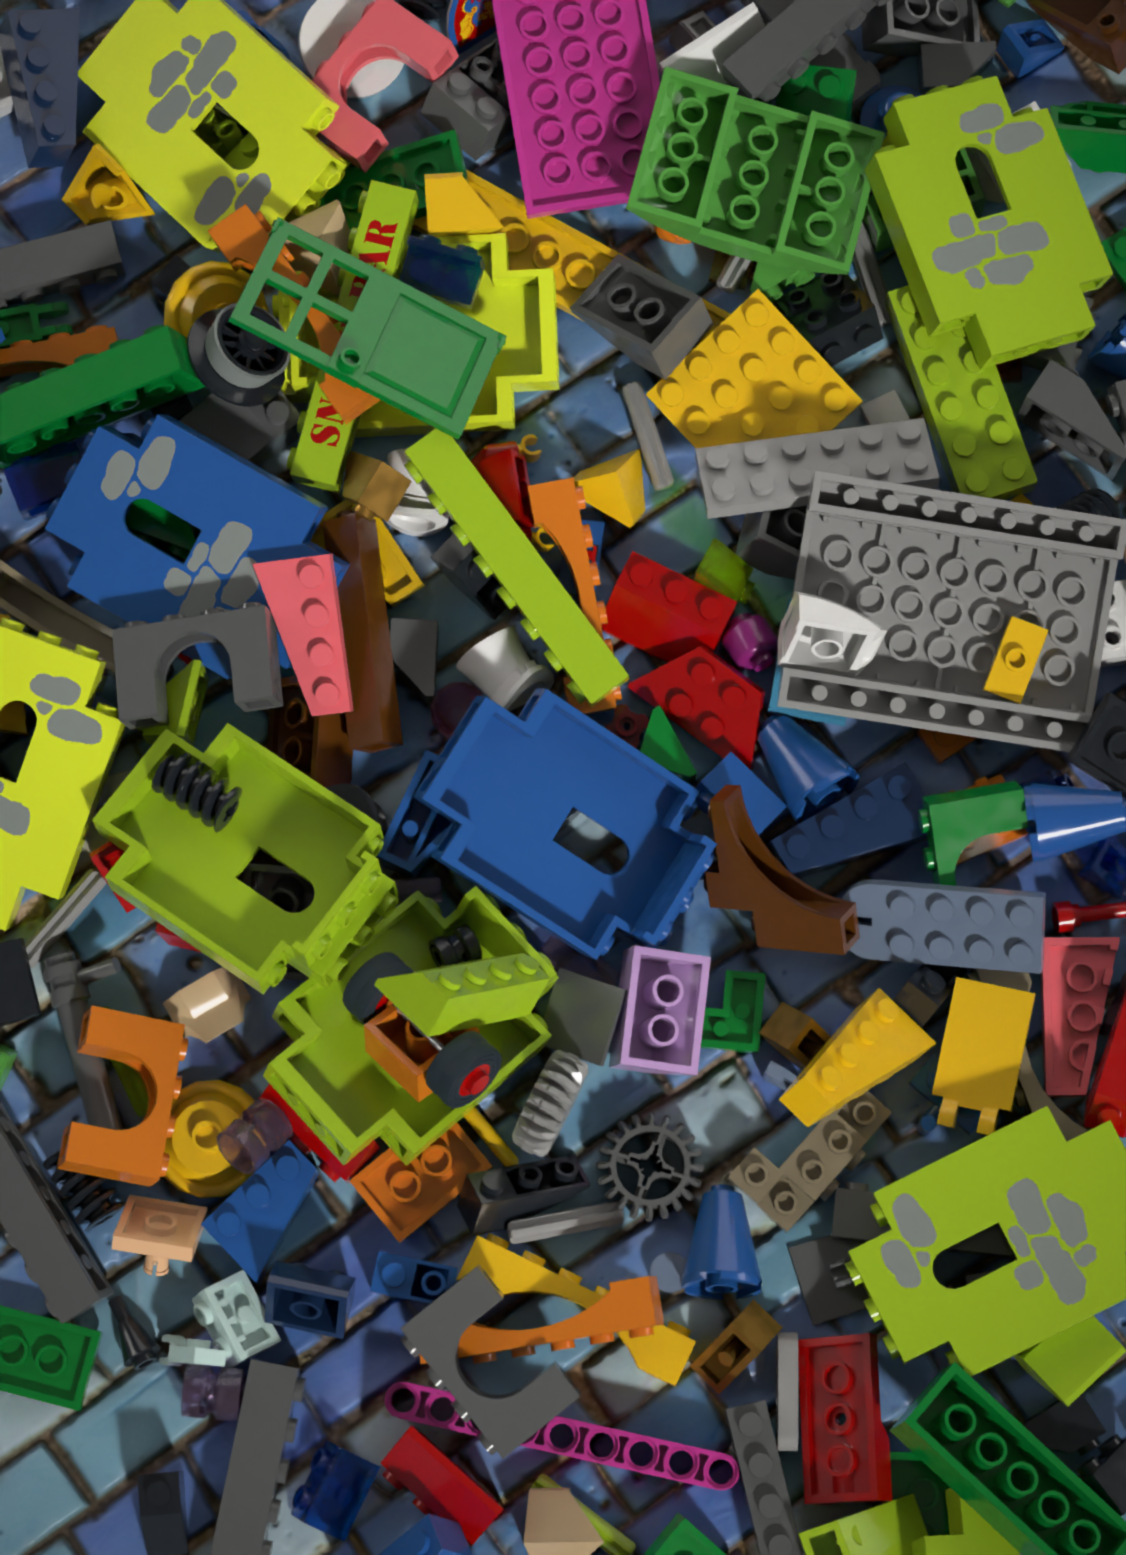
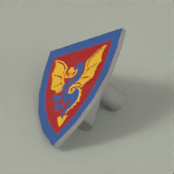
M492 0L450 1L447 11L446 30L448 38L452 41L458 55L497 31Z

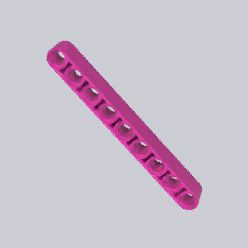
M398 1382L393 1384L386 1392L385 1406L387 1411L394 1417L475 1436L481 1433L480 1430L472 1425L471 1420L466 1423L455 1409L453 1416L449 1420H436L432 1414L433 1403L441 1397H446L452 1402L456 1400L449 1391L409 1382ZM409 1389L414 1394L415 1403L410 1411L399 1412L394 1408L392 1398L398 1390ZM560 1416L554 1417L520 1445L715 1490L732 1488L739 1478L737 1461L725 1453ZM565 1424L572 1429L574 1437L568 1447L558 1448L551 1443L550 1432L555 1425ZM597 1433H605L613 1441V1449L605 1457L595 1456L590 1450V1440ZM637 1442H645L652 1449V1459L644 1466L635 1465L629 1456L631 1447ZM677 1451L687 1452L692 1459L691 1469L683 1475L675 1474L669 1466L671 1455ZM719 1459L727 1461L732 1469L730 1479L722 1484L715 1483L709 1475L711 1464Z

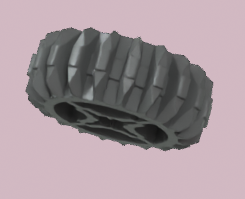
M649 1112L647 1115V1125H641L637 1114L632 1115L634 1128L630 1130L623 1121L618 1122L617 1127L622 1136L619 1138L614 1133L608 1132L606 1139L614 1145L613 1148L600 1146L598 1151L601 1155L609 1157V1161H599L596 1163V1169L608 1170L609 1175L600 1177L598 1184L601 1186L611 1183L613 1186L612 1189L605 1193L604 1197L610 1200L618 1194L621 1197L615 1207L618 1211L624 1209L626 1203L631 1204L633 1207L629 1217L632 1219L637 1217L639 1208L646 1209L645 1220L647 1222H651L653 1219V1209H659L662 1220L667 1219L669 1216L666 1206L671 1204L674 1211L680 1213L683 1207L678 1198L681 1196L688 1202H692L694 1199V1195L686 1189L687 1185L700 1188L702 1184L699 1179L691 1177V1172L700 1173L704 1171L703 1164H692L691 1159L701 1156L702 1150L696 1148L689 1151L687 1148L688 1145L694 1142L695 1136L690 1134L682 1140L678 1136L684 1129V1124L681 1122L676 1125L673 1131L669 1130L667 1127L670 1123V1116L664 1115L661 1126L654 1125L655 1114L653 1112ZM654 1135L652 1144L645 1153L636 1154L621 1150L630 1140L638 1136ZM665 1140L671 1142L678 1150L683 1162V1172L674 1169L675 1167L666 1164L663 1160L662 1149ZM657 1148L658 1151L655 1159L658 1160L656 1165H661V1172H653L651 1177H648L646 1185L642 1186L644 1179L642 1172L644 1168L639 1169V1162H647L649 1157L652 1156L654 1149ZM616 1162L625 1164L626 1167L631 1168L637 1174L638 1184L634 1195L627 1191L620 1182ZM657 1180L673 1181L679 1184L673 1192L665 1197L654 1200L645 1199L650 1185Z

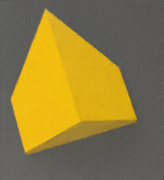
M99 143L93 145L61 199L86 225L109 220L115 221L156 215L126 171Z
M463 172L424 174L428 237L489 234L504 229V226L465 180Z
M641 448L582 470L574 477L575 487H583L586 503L625 526L631 528L643 516L645 512Z

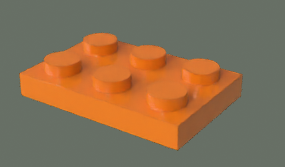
M456 1123L407 1166L389 1147L349 1180V1182L401 1244L461 1194L467 1174L490 1170L493 1166L459 1124Z

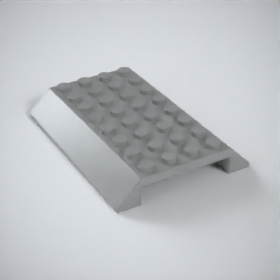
M815 471L805 513L792 599L794 591L834 601L869 618L887 632L874 658L855 678L781 667L777 706L1070 752L1093 714L1118 560L1124 557L1126 519ZM1010 616L1049 630L1021 704L982 690Z

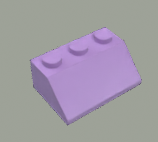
M637 945L623 950L619 988L627 990L612 1038L609 1068L654 1074L698 1075L711 957Z

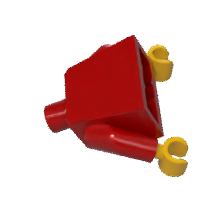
M528 434L522 438L521 444H517L515 441L485 445L470 460L528 540L533 543L535 549L540 552L552 550L555 545H546L540 541V534H547L542 527L537 532H532L530 529L533 527L526 491L527 486L530 485L526 462H536L540 458L542 450L529 451L525 446L535 445L538 438L533 434Z

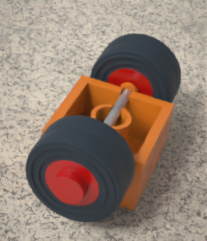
M391 952L374 956L355 972L343 993L345 1007L364 1025L365 1051L418 1103L432 1092L451 1108H460L475 1100L492 1083L500 1069L502 1058L498 1050L488 1043L477 1027L427 1037L374 986L378 978L414 971L397 955Z

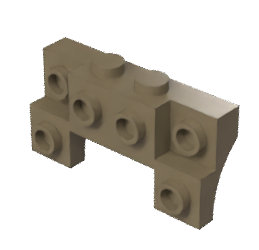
M867 1091L824 1117L780 1168L776 1167L754 1147L729 1175L728 1179L772 1222L787 1233L818 1197L824 1201L830 1197L841 1184L835 1178L844 1167L852 1171L867 1154L861 1148L892 1112Z

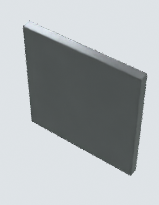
M559 968L557 974L559 978L554 984L543 1018L548 1026L549 1033L552 1035L545 1047L556 1051L561 1050L567 1054L570 1052L580 1057L579 1059L603 1066L627 990Z
M831 1235L788 1248L812 1325L866 1309L863 1301L868 1299L869 1296L862 1283L857 1286L854 1285L844 1265L850 1261L848 1251L866 1242L832 1239Z

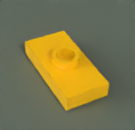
M1010 616L982 690L1021 704L1049 630Z

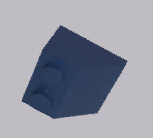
M277 1261L267 1280L264 1323L343 1339L354 1299L356 1278L336 1270L322 1271L308 1268L299 1262L285 1263Z

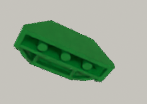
M1079 101L1067 103L1063 106H1050L1049 113L1062 146L1081 169H1088L1098 173L1106 171L1126 173V105Z

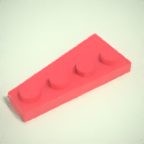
M333 553L252 564L311 715L319 716L354 711Z
M1044 937V968L1040 974L1044 1091L1049 1097H1084L1087 1094L1097 1048V1038L1104 1016V1006L1112 979L1113 965L1120 937Z

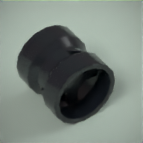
M467 924L453 929L451 936H438L429 940L428 943L430 954L436 967L482 959V950L478 939Z

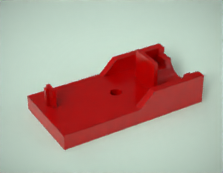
M864 1333L799 1339L798 1367L804 1504L821 1506L842 1502L892 1501L890 1442L881 1422L877 1334ZM841 1414L846 1416V1422L843 1425L839 1422Z

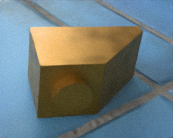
M351 451L347 457L342 496L354 503L351 510L364 519L372 521L373 517L388 521L412 481L381 460Z
M784 1002L779 1005L759 1032L774 1049L802 1071L831 1038L813 1018Z
M753 1299L690 1367L720 1394L760 1354L783 1327Z

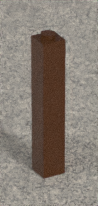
M344 510L336 514L337 518L323 521L322 525L325 550L350 564L337 588L354 711L345 712L349 749L374 753L402 746L403 737L376 520L368 521L352 510Z

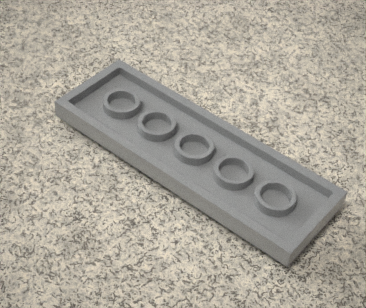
M924 418L695 449V460L707 519L807 506L815 471L930 489L939 488V474Z

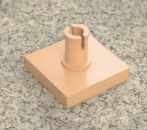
M129 1195L113 1234L112 1250L145 1255L144 1272L152 1276L153 1265L157 1263L156 1276H163L169 1272V1259L192 1262L204 1229L201 1223L207 1218L208 1207Z

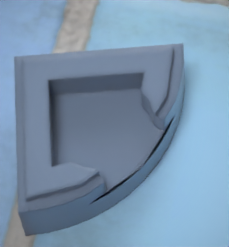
M770 1061L762 1077L764 1078L763 1080L786 1091L798 1076L779 1064Z

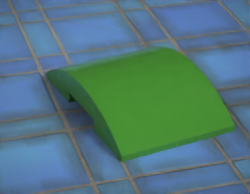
M665 66L626 209L674 235L726 254L794 270L848 275L871 189L864 169L874 156L873 153L881 148L885 132L816 111H811L809 116L737 95L739 88Z

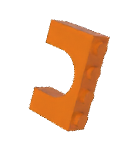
M94 1005L83 1014L77 1053L119 1061L133 1068L140 1075L146 1086L148 1108L143 1121L139 1125L125 1130H113L72 1121L63 1130L57 1169L148 1187L159 1181L160 1177H165L170 1158L169 1153H164L166 1138L172 1137L176 1122V1115L171 1114L173 1099H178L182 1085V1076L177 1075L179 1061H184L188 1048V1038L183 1037L184 1024Z

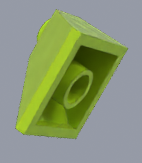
M194 659L166 684L169 724L138 729L143 731L142 736L146 743L153 744L165 728H167L194 747L209 682V676L202 661Z

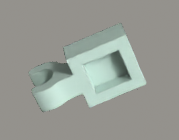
M171 1334L162 1336L163 1342L170 1343L168 1357H160L159 1359L162 1365L181 1366L182 1364L225 1367L227 1350L210 1349L211 1341L186 1340L183 1336Z

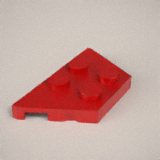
M701 645L630 682L628 685L630 690L653 707L661 706L665 716L724 759L732 752L751 771L753 770L755 743L759 735V716L763 708L765 690L710 649Z

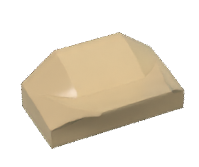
M221 967L179 990L163 1002V1005L173 1022L185 1025L183 1037L192 1036L207 1043L244 1021L245 1004L252 998L241 979L224 967Z

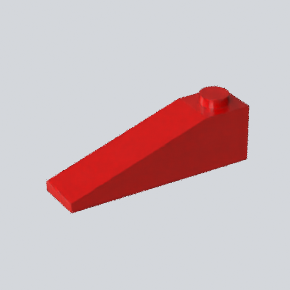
M1126 991L1086 1099L1084 1127L1091 1129L1110 1120L1118 1136L1122 1138L1126 1137Z

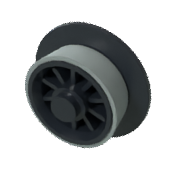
M237 303L202 314L191 326L187 337L189 361L202 384L220 399L238 406L254 407L272 400L284 384V370L289 363L291 354L229 322L228 320ZM256 305L253 306L250 315L285 332L274 316Z

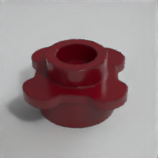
M626 704L617 705V708L614 709V718L604 728L636 748L639 745L642 731L648 727L649 718L645 714L638 715L630 711ZM625 723H628L630 725L629 730H625L623 728V725Z

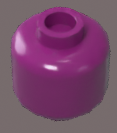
M743 613L733 618L727 624L722 642L738 669L761 672L775 662L774 656L778 652V637L763 616Z

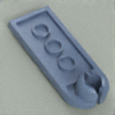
M870 879L858 882L850 887L842 900L856 902L857 917L872 918V922H864L858 918L860 938L849 950L859 957L871 960L1041 974L1043 971L1046 893Z

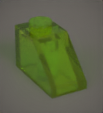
M714 538L696 570L694 581L737 601V605L739 602L747 603L756 585L750 581L753 568L721 541Z

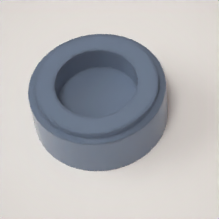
M665 1252L657 1256L652 1262L650 1276H657L660 1291L674 1293L682 1289L681 1279L686 1259L680 1254Z

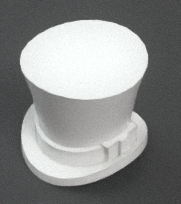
M408 448L394 450L387 455L388 465L412 482L390 519L385 522L394 529L411 536L423 537L440 532L447 526L449 515L447 512L442 515L438 514L427 498L432 493L423 480L416 484L405 469L404 464L408 460L404 451Z
M515 626L504 628L480 641L461 657L456 666L457 670L476 684L489 699L508 711L526 704L536 688L549 690L554 683V675L547 666L537 665L534 660H530Z

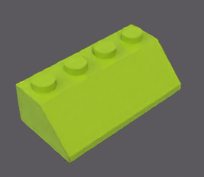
M524 953L378 978L374 986L427 1037L530 1015L550 977L539 968V964L534 958Z

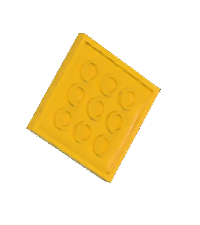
M759 289L699 343L666 380L662 378L645 394L695 449L834 430L863 403L862 399Z

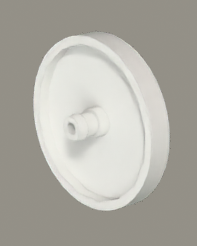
M317 0L311 6L300 26L298 50L302 65L312 80L315 77L318 66L323 61L329 60L337 50L342 36L346 32L352 31L362 18V13L366 6L376 0ZM383 59L367 64L353 77L348 88L347 99H362L381 92L396 79L404 63L397 60Z

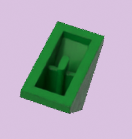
M661 706L654 708L640 752L686 783L690 784L696 781L697 772Z

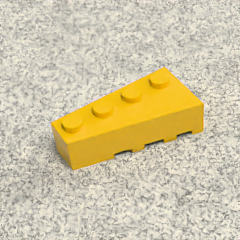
M878 988L854 1009L782 1094L779 1100L806 1127H810L841 1108L847 1102L858 1098L870 1088L912 1065L932 1048L936 1042L886 993Z

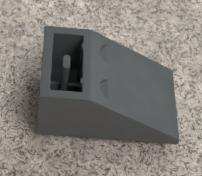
M498 37L434 81L420 112L442 133L455 129L459 136L461 149L475 161L498 145L513 129Z

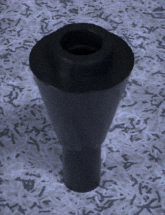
M120 1295L108 1301V1304L118 1323L117 1330L124 1366H133L135 1370H140L151 1365L157 1360L156 1354L161 1350V1347L138 1320L132 1317L123 1296Z

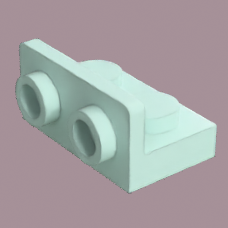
M244 1270L203 1289L192 1298L194 1315L199 1324L206 1327L213 1340L212 1348L227 1350L225 1365L228 1370L281 1341L274 1325L264 1323L265 1308Z

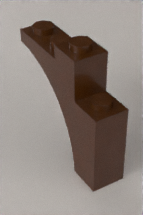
M726 784L709 800L708 817L713 823L714 842L717 843L713 850L717 860L705 871L703 881L704 889L708 892L710 907L753 911L751 927L756 933L757 947L845 955L860 938L856 902L842 900L820 892L788 871L771 854L756 832L743 800L741 785Z

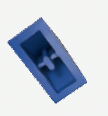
M1044 19L1008 24L1002 30L996 52L1018 80L1059 54L1065 46Z

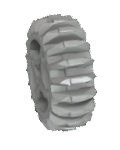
M561 1050L555 1051L550 1056L528 1097L512 1133L513 1143L521 1147V1150L540 1157L547 1155L551 1150L588 1074V1064L581 1061L580 1057L570 1052L567 1054Z

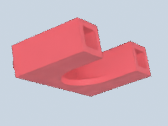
M376 0L369 3L364 9L360 21L352 31L350 30L342 36L337 50L329 60L323 61L315 72V77L312 81L340 106L334 113L335 116L332 123L325 130L320 131L316 137L366 173L389 143L378 127L348 106L347 93L353 77L360 69L371 62L391 59L406 64L433 83L442 77L459 57L452 41L394 0Z

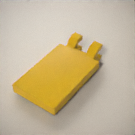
M956 977L932 1095L943 1097L937 1124L955 1129L959 1107L981 1111L976 1132L982 1135H989L996 1131L999 1110L1012 1112L1036 996L1035 993Z

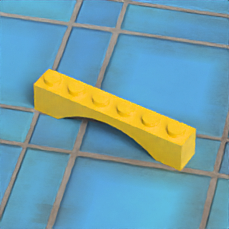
M488 1233L486 1239L477 1235L456 1278L459 1281L480 1264L504 1296L525 1293L545 1294L577 1303L586 1309L590 1308L609 1292V1290L598 1285L595 1291L581 1286L582 1277L566 1269L560 1268L558 1274L544 1268L546 1260L529 1251L524 1250L521 1257L507 1250L510 1244L508 1241L491 1233ZM669 1321L667 1327L664 1325L653 1327L654 1335L630 1338L629 1331L617 1333L628 1348L639 1370L672 1386H676L696 1343L695 1340L689 1338L691 1330L673 1321Z

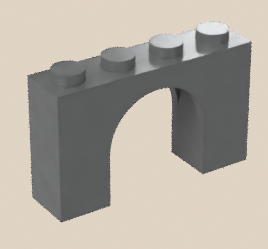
M247 602L238 606L239 609L224 611L219 608H210L201 611L198 616L168 615L163 617L161 622L148 624L146 621L127 622L124 628L112 629L119 721L130 730L168 725L167 672L179 653L199 643H215L226 648L231 662L234 703L244 712L282 707L283 696L277 629L271 611L261 603Z
M478 1264L400 1328L405 1334L400 1340L413 1357L416 1358L421 1354L430 1366L426 1373L438 1389L442 1390L447 1387L456 1399L451 1404L458 1415L466 1423L471 1419L481 1431L477 1438L491 1455L498 1452L502 1459H504L577 1400L581 1392L556 1360L523 1387L508 1394H488L478 1390L467 1381L458 1362L460 1338L472 1323L504 1298V1294L481 1265Z

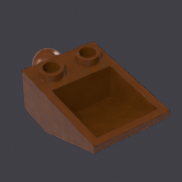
M1126 0L1027 1L1028 6L1091 60L1117 74H1120L1126 68Z

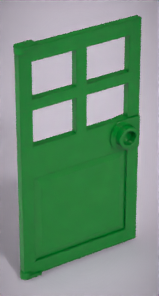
M277 217L272 223L273 227L268 235L270 238L228 321L324 370L325 373L354 388L357 387L459 440L494 359L499 354L502 346L505 345L507 336ZM286 239L321 257L307 288L272 271ZM332 263L367 281L352 312L317 294ZM265 283L300 301L286 332L250 315ZM311 307L346 324L332 356L296 338Z

